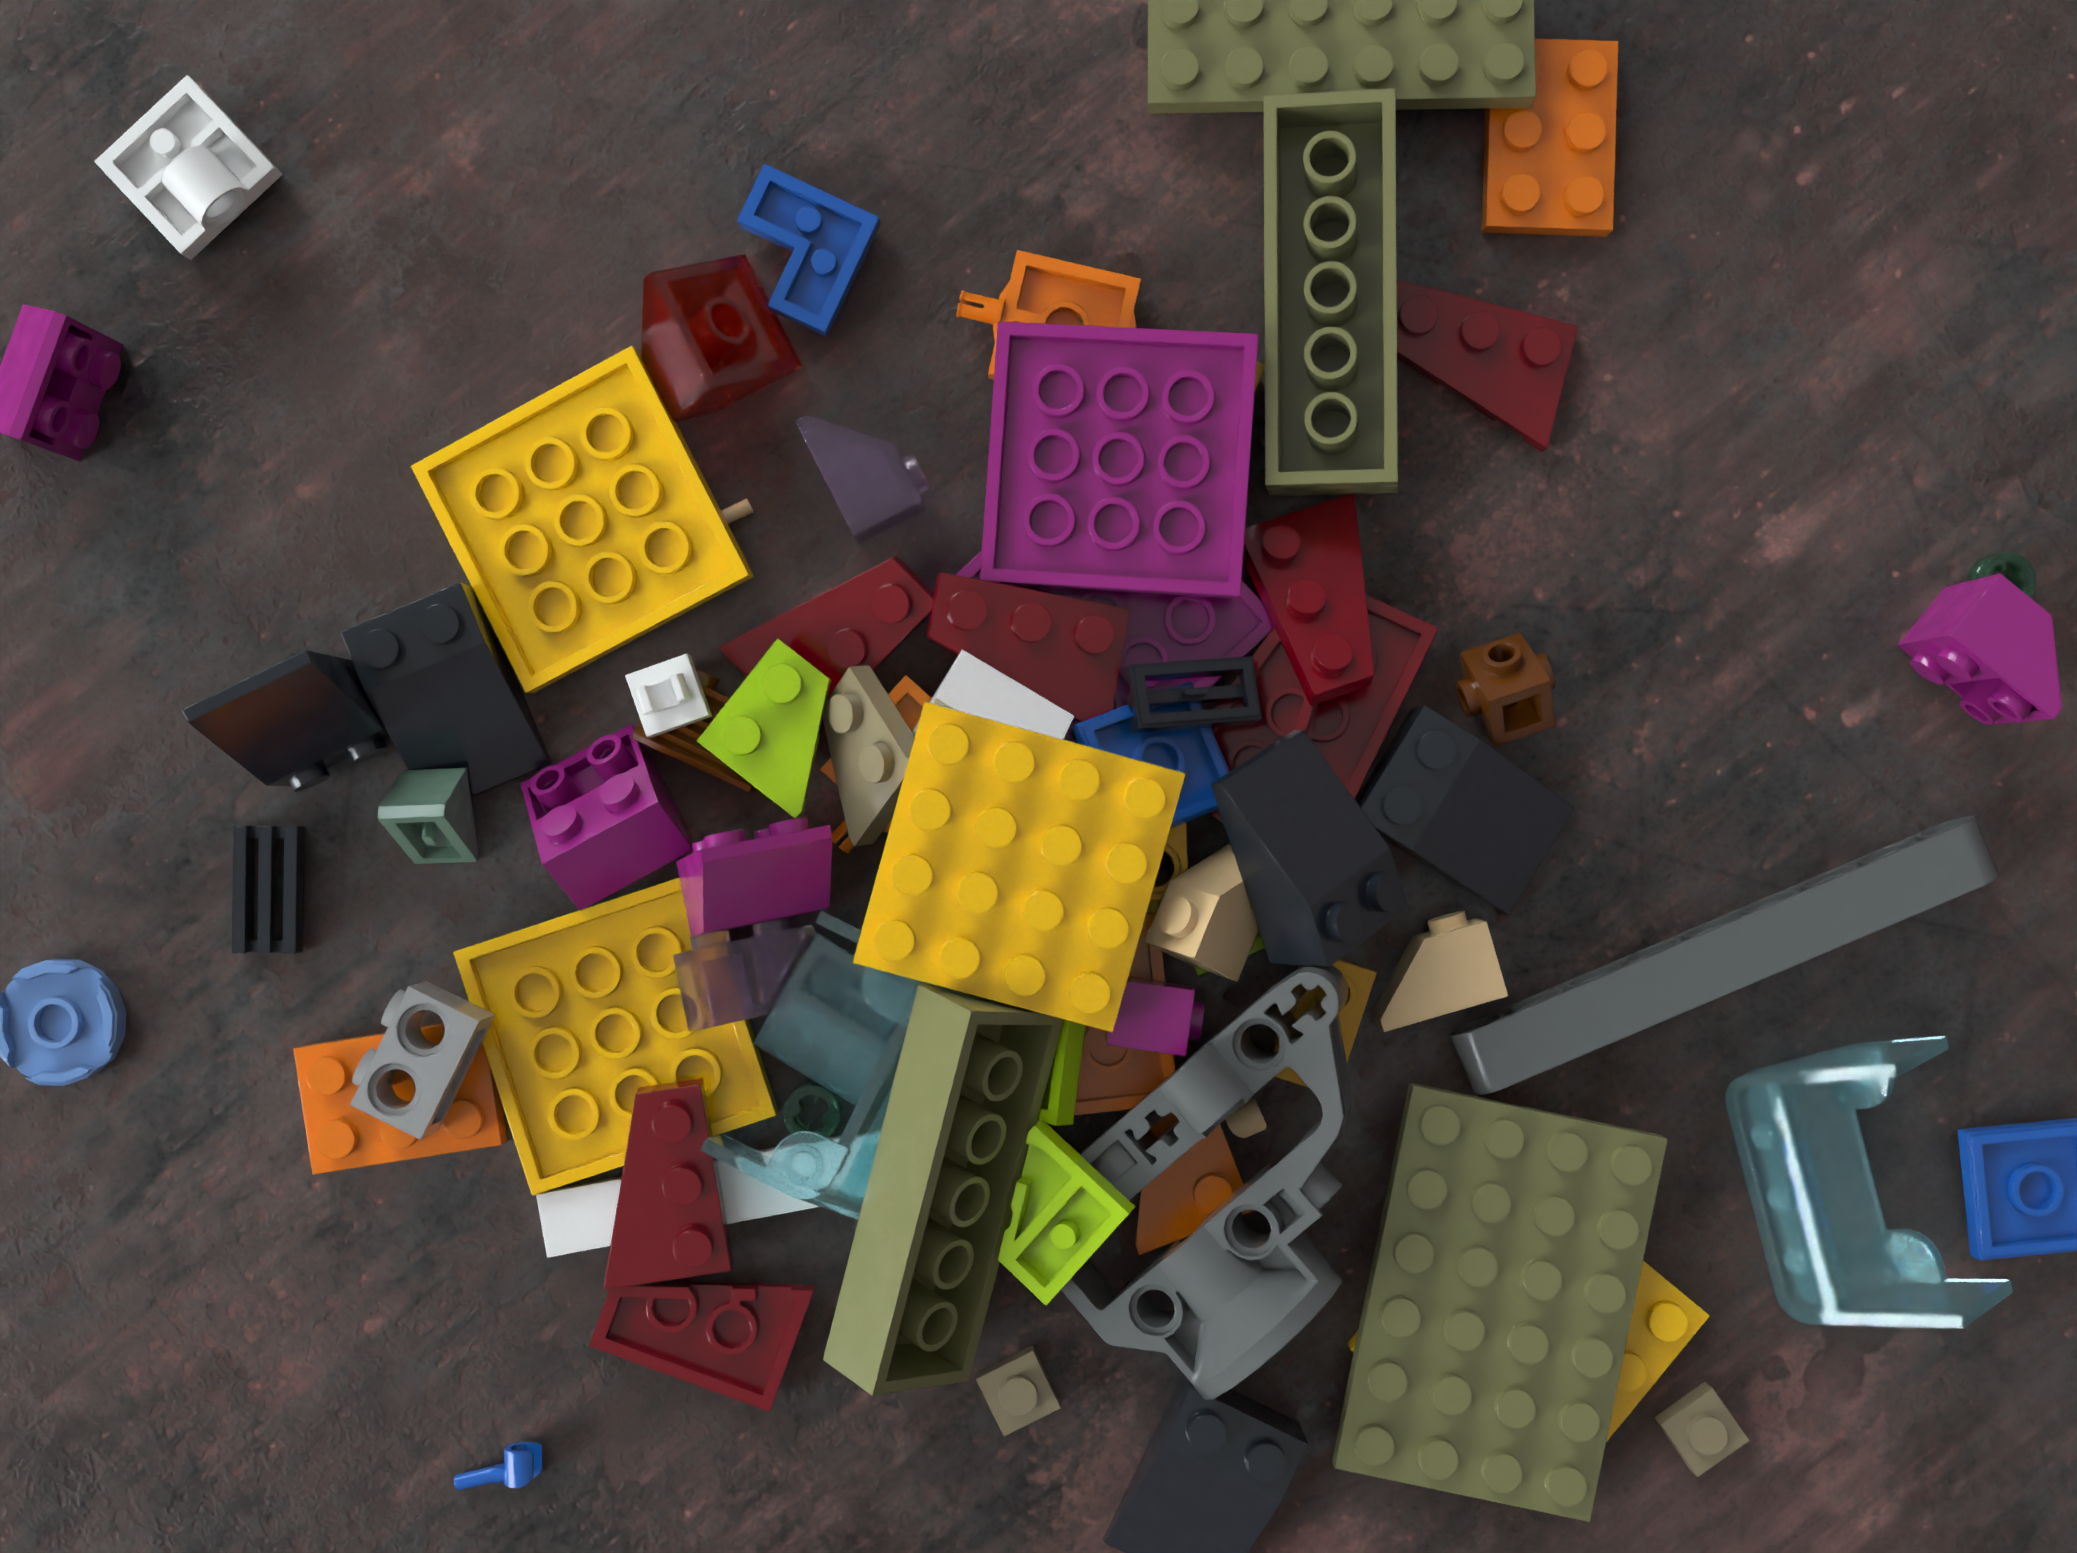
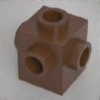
M1521 632L1460 653L1463 679L1455 683L1459 703L1468 718L1477 716L1494 747L1555 726L1552 690L1555 689V679L1551 665L1543 653L1534 654Z

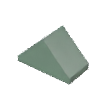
M467 768L402 770L378 807V820L414 864L478 862L479 849Z

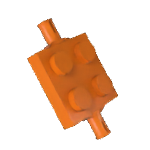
M1017 250L1010 281L1001 292L999 300L962 290L956 317L993 324L995 345L989 366L988 378L994 380L998 321L1136 328L1134 308L1141 279Z

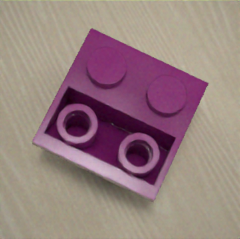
M23 304L0 365V433L80 462L84 449L93 443L98 433L99 418L97 413L106 390L111 388L118 378L121 368L119 353L123 344L67 315Z
M2001 573L1944 587L1897 645L1913 658L1910 661V665L1919 675L1932 683L1947 685L1962 698L1959 702L1961 708L1981 723L1996 725L2053 720L2062 710L2052 615Z
M632 724L611 735L599 738L591 746L556 765L543 768L535 776L520 783L541 863L580 911L693 850L680 810L643 743L632 739L635 730Z
M803 817L768 825L769 828L755 831L756 839L746 841L744 829L709 835L704 837L702 841L692 843L693 853L676 861L691 937L830 908L832 833L830 825L809 829L808 819Z

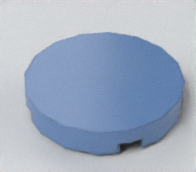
M50 959L22 968L11 978L14 980L8 984L5 992L0 993V1057L10 1068L16 1067L21 1074L28 1076L25 1079L38 1085L66 1086L97 1075L115 1059L125 1038L127 1011L119 988L101 969L82 960Z

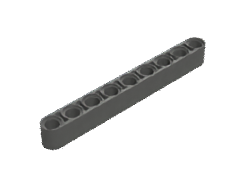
M1975 816L1956 818L1933 826L1471 1021L1452 1031L1450 1037L1474 1094L1484 1095L1496 1092L1981 888L1998 879L2000 874Z

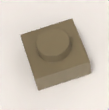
M1033 1345L976 1373V1381L1004 1437L1061 1409V1400Z
M1703 1382L1654 1417L1688 1468L1697 1477L1750 1441L1717 1393L1706 1382Z

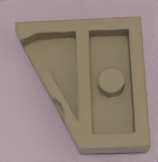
M869 665L852 666L847 669L827 699L822 719L849 839L855 847L874 844L893 818L915 736Z

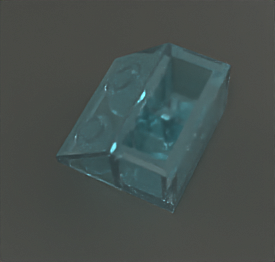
M817 934L782 990L753 1044L863 1110L903 1046L916 991L881 970L853 963L855 954L822 934Z

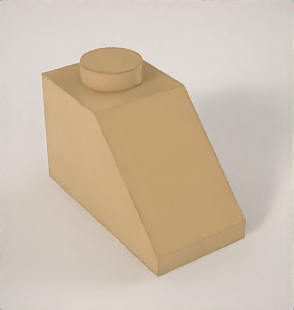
M1230 843L1169 882L1145 942L1190 966L1238 982L1259 928Z
M1465 911L1453 912L1428 920L1427 923L1430 931L1413 935L1370 1013L1374 1026L1386 1032L1507 997V989L1487 921L1475 918L1467 920Z

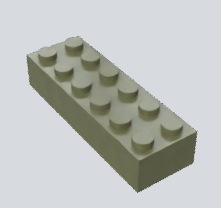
M1395 88L1264 95L1265 486L1270 496L1398 493Z
M918 984L823 1357L826 1363L870 1395L875 1396L969 1381L1000 1264L998 1257L1004 1232L1010 1226L1013 1214L1010 1206L1016 1182L1021 1178L1029 1147L1026 1144L1027 1135L1038 1120L1064 1019L937 985Z

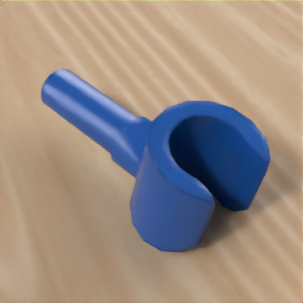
M538 1442L509 1444L504 1448V1464H496L491 1467L456 1474L454 1476V1486L456 1490H462L489 1483L497 1484L504 1482V1485L510 1488L523 1487L542 1471V1445Z

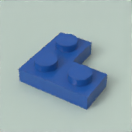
M763 164L737 222L740 228L792 252L767 306L771 312L828 338L881 225L880 218L769 165Z

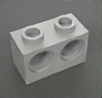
M428 981L408 986L406 992L400 989L392 997L383 1014L381 1024L388 1028L378 1049H369L355 1070L352 1083L359 1087L350 1105L420 1140L437 1132L495 1018V1014ZM426 1010L435 1012L443 1020L445 1033L439 1044L426 1039L421 1031V1018ZM397 1069L407 1072L415 1082L416 1091L411 1102L402 1100L393 1090L392 1078Z

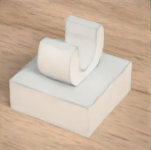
M684 654L625 675L646 737L652 738L712 717L695 665L689 654Z

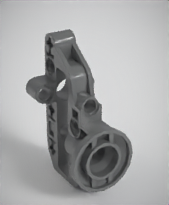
M1333 965L1330 967L1301 966L1272 986L1080 1153L1088 1163L1130 1200L1202 1138L1205 1139L1244 1103L1246 1104L1259 1089L1284 1068H1292L1320 1101L1323 1112L1322 1119L1307 1131L1303 1139L1293 1150L1273 1167L1270 1164L1265 1166L1208 1214L1201 1225L1182 1243L1177 1240L1120 1289H1113L1089 1260L1083 1264L1061 1289L1105 1343L1118 1347L1166 1353L1205 1400L1215 1399L1260 1368L1317 1315L1342 1283V1275L1303 1232L1323 1215L1320 1209L1331 1200V1197L1342 1186V1183L1321 1159L1346 1123L1353 1103L1339 1012L1347 1001L1348 986L1341 971ZM1319 985L1327 995L1321 1003L1316 1002L1311 1005L1296 1020L1289 1010L1307 990H1312ZM1263 1024L1272 1028L1279 1037V1050L1268 1053L1257 1048L1251 1040V1026ZM1172 1112L1179 1122L1170 1126L1157 1138L1150 1129L1161 1117ZM1256 1210L1261 1212L1268 1219L1271 1231L1268 1233L1252 1231L1243 1221L1242 1211ZM1157 1289L1165 1292L1173 1301L1175 1310L1165 1311L1159 1309L1151 1301L1148 1290Z

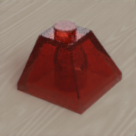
M746 254L650 272L644 278L641 359L674 422L717 412L796 372L802 367L776 313L771 312L767 306L769 299Z

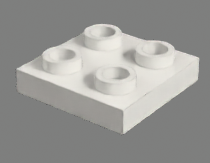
M188 75L94 161L183 256L190 260L283 175L199 84Z

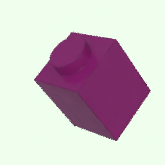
M1128 977L1113 1032L1106 1031L1105 1039L1107 1045L1186 1056L1188 1040L1199 1041L1204 1003L1194 1001L1195 990L1190 985Z

